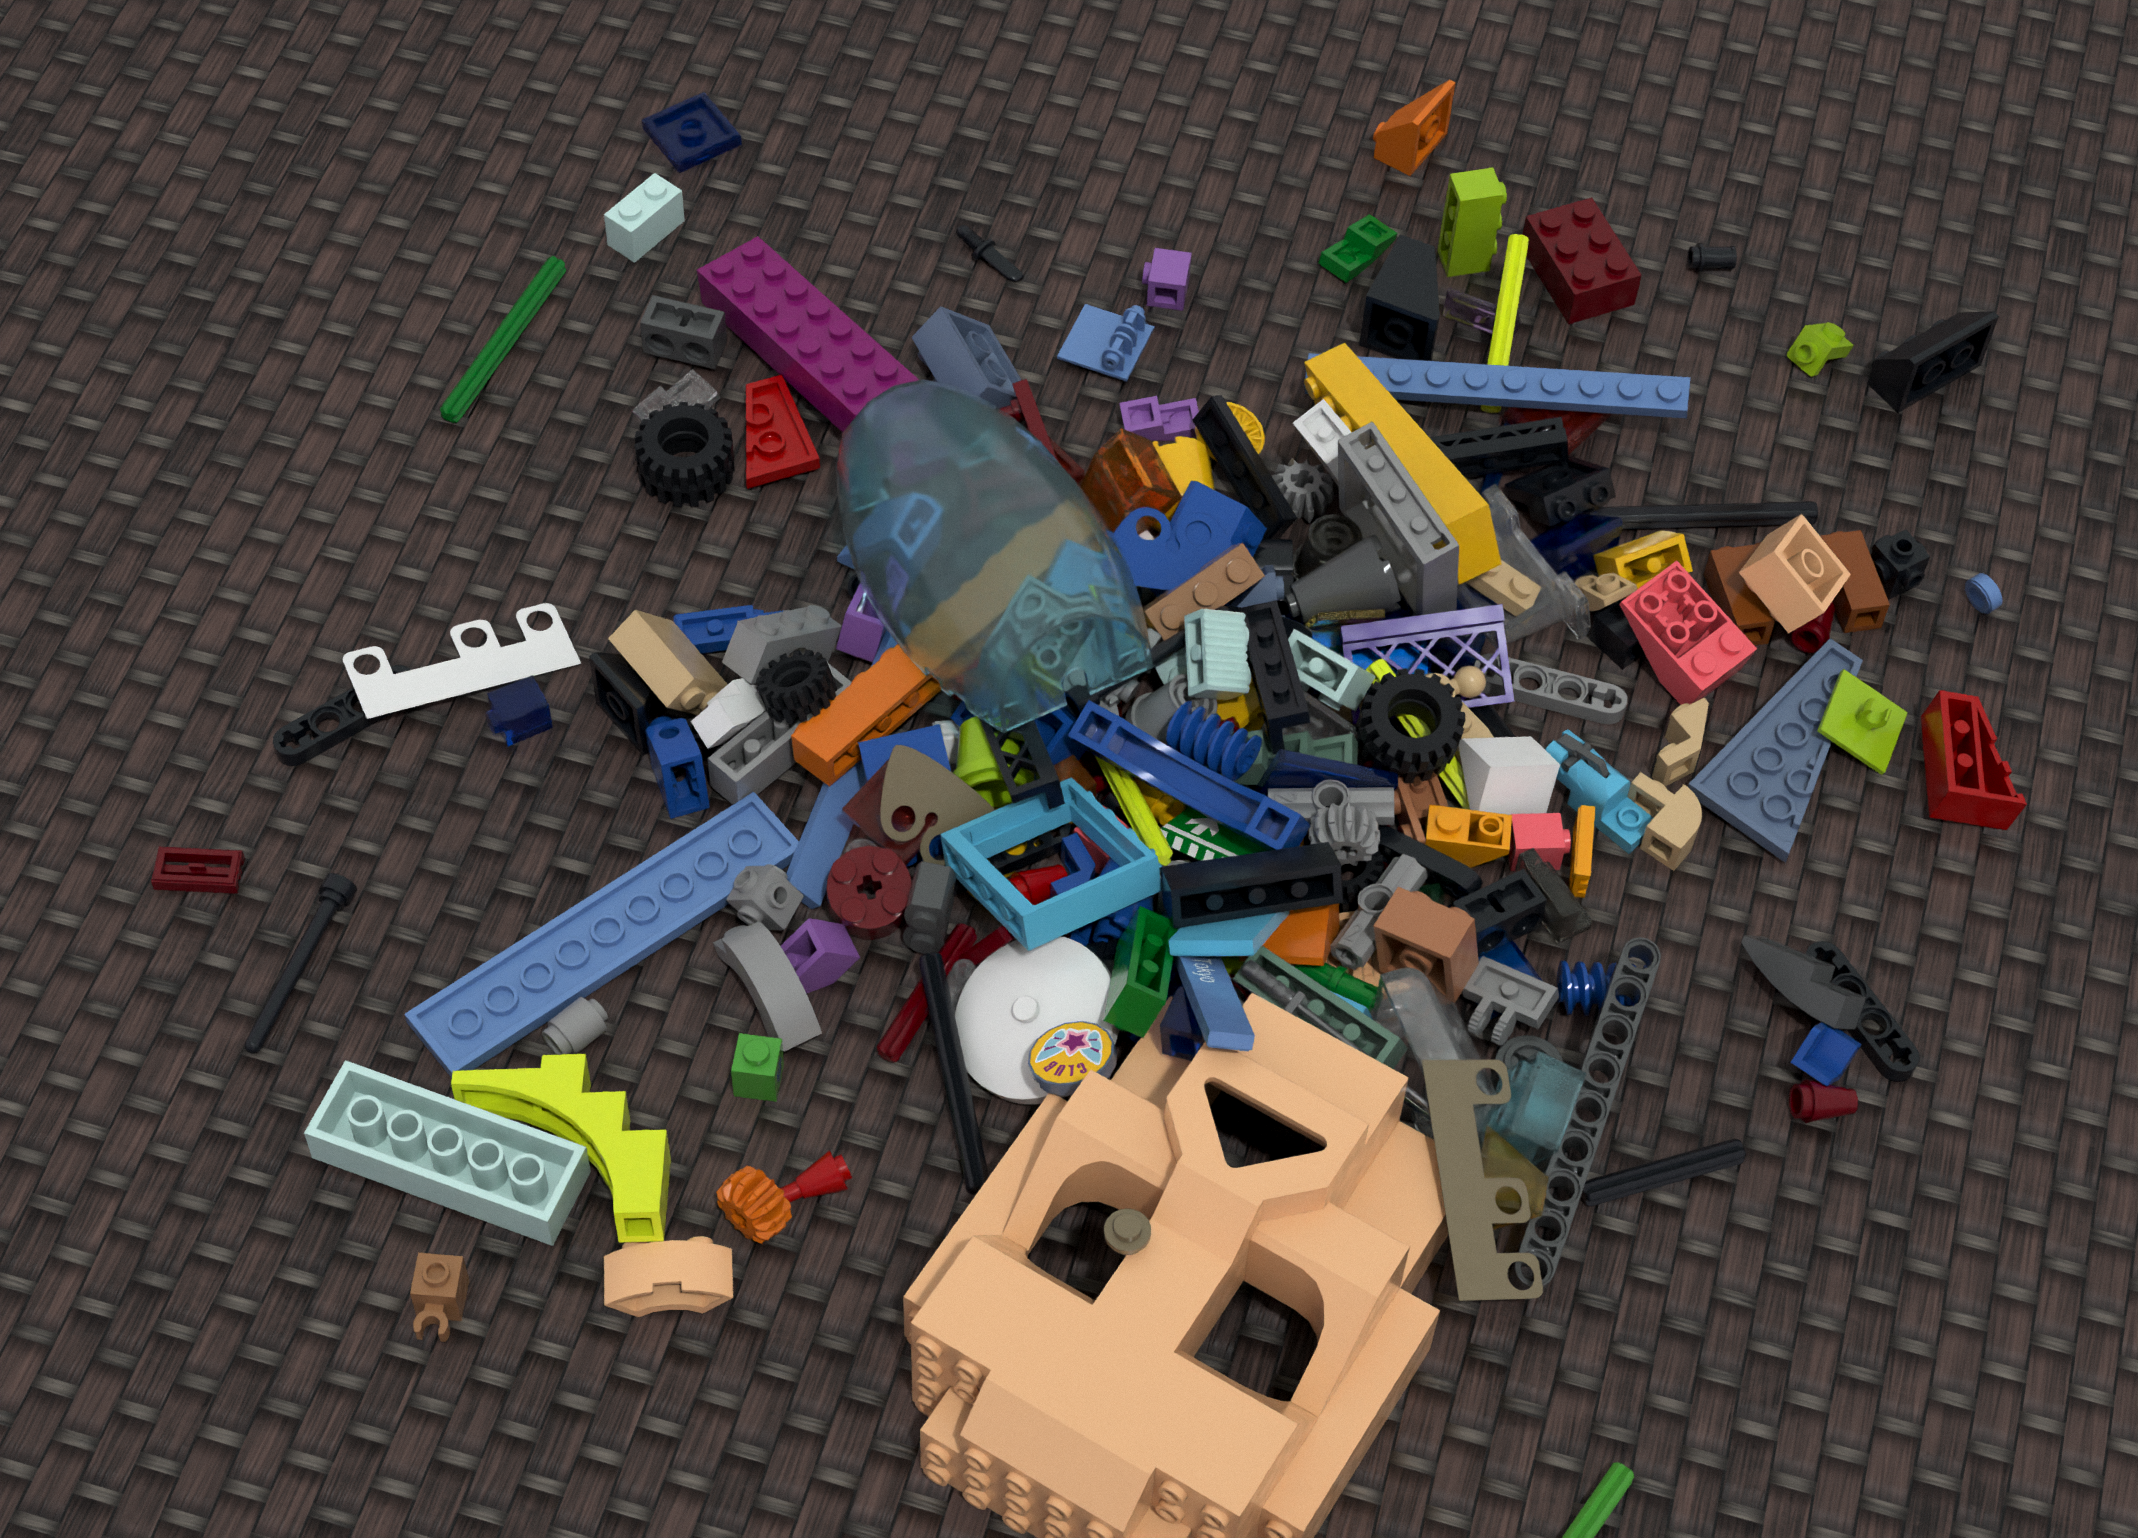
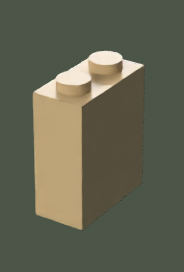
M634 610L608 638L667 708L699 715L708 707L707 702L728 685L672 620Z

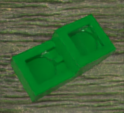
M1369 214L1347 227L1343 240L1322 251L1318 264L1347 283L1380 257L1395 241L1398 233Z

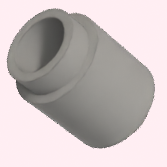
M579 997L547 1022L548 1028L542 1031V1036L556 1055L577 1054L607 1031L604 1021L608 1019V1015L595 999L592 998L587 1001L585 998Z

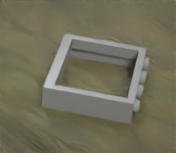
M1373 421L1339 439V508L1361 540L1373 534L1378 537L1383 548L1376 552L1379 558L1383 557L1384 560H1389L1400 597L1413 616L1455 611L1457 608L1459 544ZM1371 497L1376 505L1366 509L1362 501ZM1441 540L1447 545L1439 550L1434 549L1432 546Z

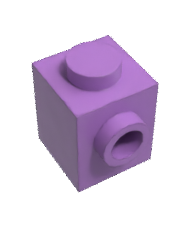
M1160 248L1154 249L1152 263L1145 262L1142 284L1148 285L1147 306L1184 310L1192 253Z

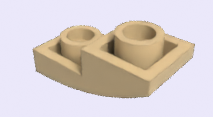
M1607 573L1599 577L1592 574L1580 577L1574 584L1561 589V595L1565 605L1583 611H1596L1631 595L1637 590V586L1635 583L1615 573Z

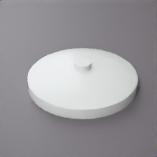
M1062 936L1029 951L1018 940H1015L988 956L967 980L955 1011L957 1029L968 1073L987 1091L1001 1099L1018 1104H1041L1048 1093L1040 1088L1038 1082L1034 1081L1028 1065L1029 1051L1041 1035L1063 1023L1085 1021L1098 1024L1107 1030L1114 1044L1116 1043L1119 1029L1103 1021L1112 976L1106 965L1084 945Z

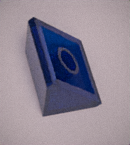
M1578 514L1569 523L1553 527L1517 547L1523 558L1554 591L1595 569L1594 554L1618 546L1623 521L1621 517Z

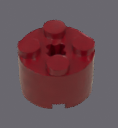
M876 846L858 847L846 852L833 863L827 879V904L833 921L843 924L848 933L862 940L881 939L894 933L905 920L904 913L912 884L909 871L903 861L894 851ZM871 887L873 891H876L875 898L868 899L867 895L863 893V888Z

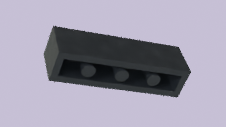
M1329 842L1161 867L1163 906L1173 928L1343 903L1341 863Z

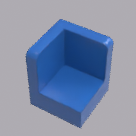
M1821 1022L1811 1029L1791 1060V1063L1823 1085L1829 1086L1841 1078L1862 1044L1840 1029H1835Z

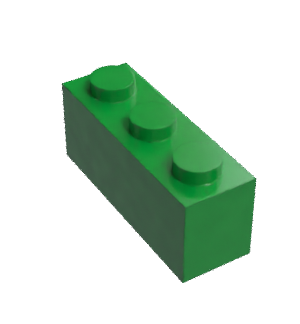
M1139 906L1117 942L1103 1021L1114 1025L1121 1031L1130 1032L1141 1038H1144L1167 1000L1173 955H1170L1169 939L1178 930V928H1173L1170 919Z

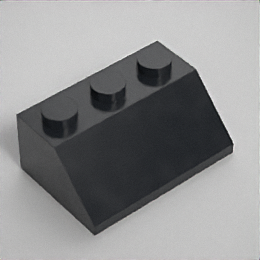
M1994 311L1959 312L1947 320H1938L1924 333L1918 336H1910L1902 345L1890 352L1886 350L1880 353L1872 363L1873 369L1868 385L1897 413L1901 412L1981 366L1999 316Z

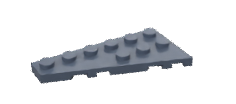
M1831 638L1688 784V788L1693 791L1701 804L1785 863L1832 743L1831 740L1817 732L1840 671L1845 669L1857 677L1863 661Z

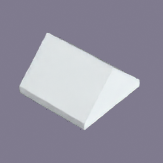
M1531 736L1463 738L1460 740L1458 746L1470 810L1507 815L1547 813L1560 764Z

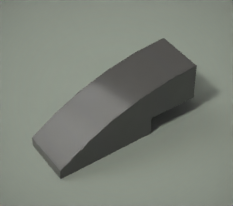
M1743 936L1741 943L1755 965L1769 982L1790 1002L1810 1016L1835 1029L1856 1028L1866 997L1830 982L1836 966L1765 936Z

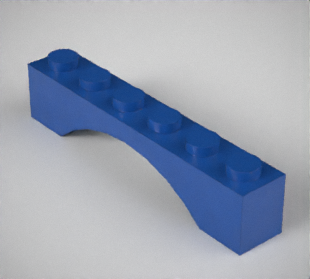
M1090 700L1086 703L1068 734V737L1085 751L1268 851L1300 846L1311 827L1301 814L1266 795L1240 785L1199 764Z

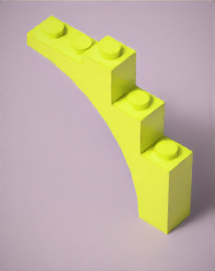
M586 1054L542 1055L541 1068L453 1071L451 1086L455 1100L505 1118L529 1123L552 1132L560 1138L587 1148L589 1161L597 1168L611 1191L619 1243L664 1241L671 1164L667 1130L645 1129L630 1131V1115L626 1091L590 1092L591 1081Z

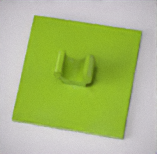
M1843 669L1839 673L1817 732L1883 775L1888 767L1908 712Z

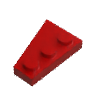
M782 374L746 384L747 489L820 468L818 453Z

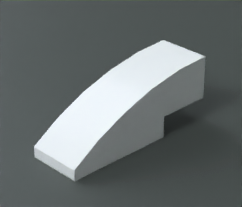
M743 678L732 680L707 702L708 707L691 721L708 749L724 744L732 739L766 710L757 689V683L750 684Z

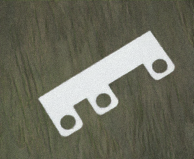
M549 603L523 608L516 613V619L526 641L500 647L491 624L486 620L480 619L452 627L450 635L460 658L393 674L387 657L380 647L372 646L348 652L343 657V663L367 719L581 664L555 606ZM535 611H543L552 617L553 623L547 630L536 631L528 626L527 617ZM468 628L482 629L487 634L486 643L476 648L466 646L461 640V634ZM365 654L373 655L380 661V668L377 672L370 675L360 674L354 668L355 659Z

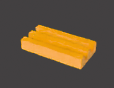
M1581 805L1580 808L1578 807L1573 826L1568 890L1572 897L1585 898L1588 880H1590L1595 820L1594 806Z

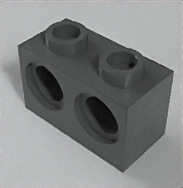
M652 295L640 321L643 353L716 369L727 343L724 311Z

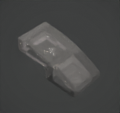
M691 369L669 390L665 391L659 386L637 405L632 412L642 422L643 419L649 420V414L652 411L657 410L660 412L663 410V406L668 404L674 407L679 406V402H688V406H694L695 403L704 405V410H707L720 397L709 383Z

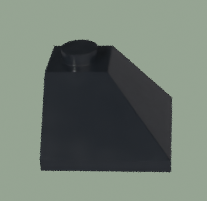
M595 652L589 656L596 704L644 756L649 752L645 730L657 718L659 699L622 654Z

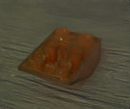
M1121 428L1094 454L1074 501L1105 521L1106 546L1120 523L1132 511L1142 507H1150L1165 514L1182 496L1151 440ZM1151 516L1140 518L1136 524L1138 535L1148 530L1158 520ZM1102 549L1097 555H1101L1104 549Z

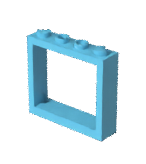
M1072 777L1060 782L1065 801L1063 805L1049 809L1043 793L1022 801L1008 804L940 834L945 866H949L954 870L959 882L1028 951L1162 891L1160 872L1163 866L1158 862L1155 850L1153 848L1149 849L1142 843L1133 829H1127L1116 818L1111 809L1104 808L1095 799L1091 791L1087 792ZM1072 821L1120 866L1113 871L1037 905H1032L987 858Z

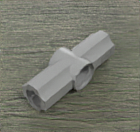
M1330 779L1320 782L1315 788H1268L1269 798L1301 814L1309 824L1311 818L1316 816L1318 809H1330L1326 806H1331L1333 803L1338 806H1344L1349 802L1350 806L1357 807L1363 805L1366 811L1376 813L1378 825H1394V787L1347 788L1344 783Z
M1402 854L1400 857H1394L1376 884H1371L1360 891L1358 895L1359 907L1330 945L1332 955L1343 966L1356 970L1357 967H1364L1376 950L1373 926L1397 887H1401L1410 892L1418 891L1427 879L1426 868L1421 866L1414 857Z

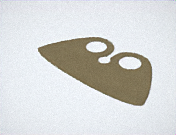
M895 745L888 761L881 797L880 813L883 831L896 841L906 842L920 833L925 825V817L928 813H936L938 816L937 824L929 827L920 843V854L924 862L945 866V860H936L930 855L929 845L931 840L939 834L995 811V809L973 788L932 758L913 748ZM900 806H909L915 813L914 825L905 832L896 831L891 823L893 812Z

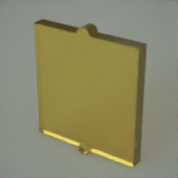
M1385 609L1321 612L1310 618L1306 622V626L1311 630L1337 629L1346 625L1380 621L1385 617Z

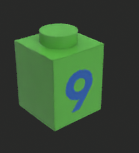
M739 1033L731 1069L733 1094L735 1097L777 1102L784 1067L781 1038Z

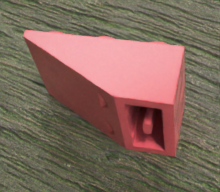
M1678 561L1664 569L1619 604L1659 682L1680 705L1684 703L1692 704L1707 696L1741 670L1757 650L1753 643Z

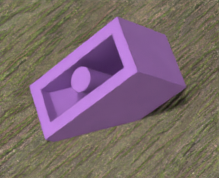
M870 568L866 569L845 613L836 650L848 653L856 658H862L870 662L874 661L886 629L892 620L904 586V580Z
M811 918L807 919L781 945L806 994L833 984L860 958L843 924Z

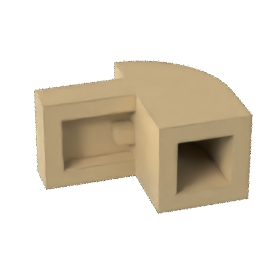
M1640 772L1631 782L1627 796L1653 817L1646 826L1640 849L1674 871L1693 848L1702 819L1700 802L1693 791L1686 785H1683L1676 794H1673L1661 782L1652 780Z

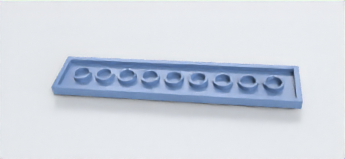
M752 792L405 1013L406 1023L451 1078L453 1071L474 1070L551 1020L579 997L585 998L730 904L726 899L734 887L735 878L746 866H765L771 864L784 869L790 865L799 841L756 793Z

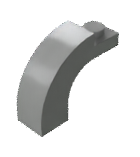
M760 921L749 926L734 927L724 934V938L713 942L718 957L735 970L747 987L759 1011L768 1037L782 1039L784 1052L822 1034L812 1005L792 964L777 940Z

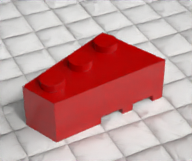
M1939 690L1921 716L1929 817L2007 830L2027 803L2022 793H2016L2009 777L2012 772L2008 761L2001 760L1994 743L1997 737L1979 697Z

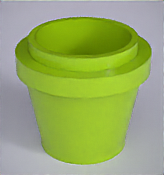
M991 714L988 719L1005 724L1009 717ZM975 716L966 720L959 728L957 763L953 774L973 788L993 808H1000L1013 803L978 717ZM1008 737L1001 750L1018 755L1022 748L1020 740ZM1020 768L1014 778L1016 787L1035 781L1034 772L1024 768Z

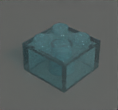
M1540 1051L1525 1060L1521 1059L1510 1069L1507 1068L1511 1099L1505 1104H1497L1495 1108H1490L1481 1128L1486 1133L1481 1147L1527 1168L1558 1152L1586 1076L1585 1072ZM1501 1077L1496 1087V1092L1498 1093L1502 1088Z

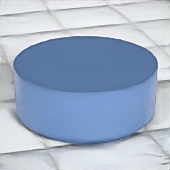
M1979 573L1966 581L1965 592L1967 598L1979 612L1989 614L2002 605L2001 592L1989 576Z

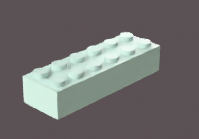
M346 1060L304 1132L313 1159L551 1246L554 1245L591 1172L587 1148L583 1145Z

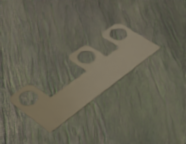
M1422 1060L1459 1301L1539 1298L1543 1293V1284L1537 1257L1532 1253H1497L1492 1224L1525 1223L1530 1219L1531 1211L1527 1187L1521 1179L1485 1178L1473 1104H1505L1509 1102L1511 1090L1507 1067L1500 1060ZM1490 1068L1500 1075L1502 1088L1498 1094L1487 1095L1479 1089L1476 1077L1481 1069ZM1501 1187H1512L1519 1193L1522 1204L1517 1213L1506 1214L1498 1208L1495 1196ZM1523 1262L1531 1268L1534 1281L1529 1289L1519 1290L1510 1283L1507 1273L1512 1263Z

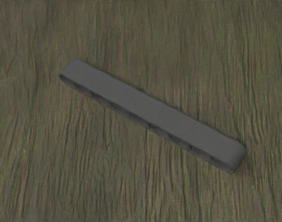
M1637 937L1628 941L1615 964L1536 1193L1530 1219L1526 1222L1516 1252L1532 1253L1537 1257L1542 1277L1543 1293L1555 1274L1660 964V950L1648 938ZM1635 957L1643 960L1647 968L1640 969L1634 967L1628 958ZM1616 995L1628 996L1633 1001L1634 1006L1628 1007L1620 1004L1616 999ZM1602 1033H1614L1620 1038L1622 1044H1610L1604 1039ZM1589 1071H1601L1607 1076L1609 1082H1596L1590 1076ZM1576 1110H1589L1594 1115L1596 1121L1585 1122L1581 1120ZM1567 1147L1576 1149L1581 1154L1582 1160L1576 1162L1567 1159L1562 1149ZM1560 1187L1564 1189L1568 1194L1569 1200L1558 1201L1554 1199L1549 1192V1188ZM1539 1226L1548 1227L1553 1231L1556 1239L1553 1241L1542 1240L1536 1234L1535 1228ZM1514 1262L1509 1272L1508 1279L1510 1283L1519 1290L1529 1289L1533 1281L1526 1279L1521 1271L1522 1267L1528 1265L1523 1262Z

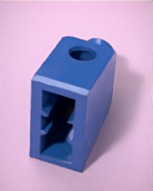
M666 716L656 718L645 732L652 770L670 819L710 808L702 754L686 719L678 718L672 720ZM672 768L683 769L686 772L685 779L677 782Z

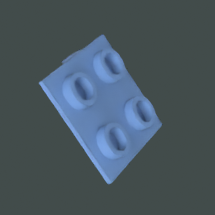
M1085 304L1059 351L1057 359L1127 382L1155 326L1145 323V311L1137 305L1127 308L1123 316Z

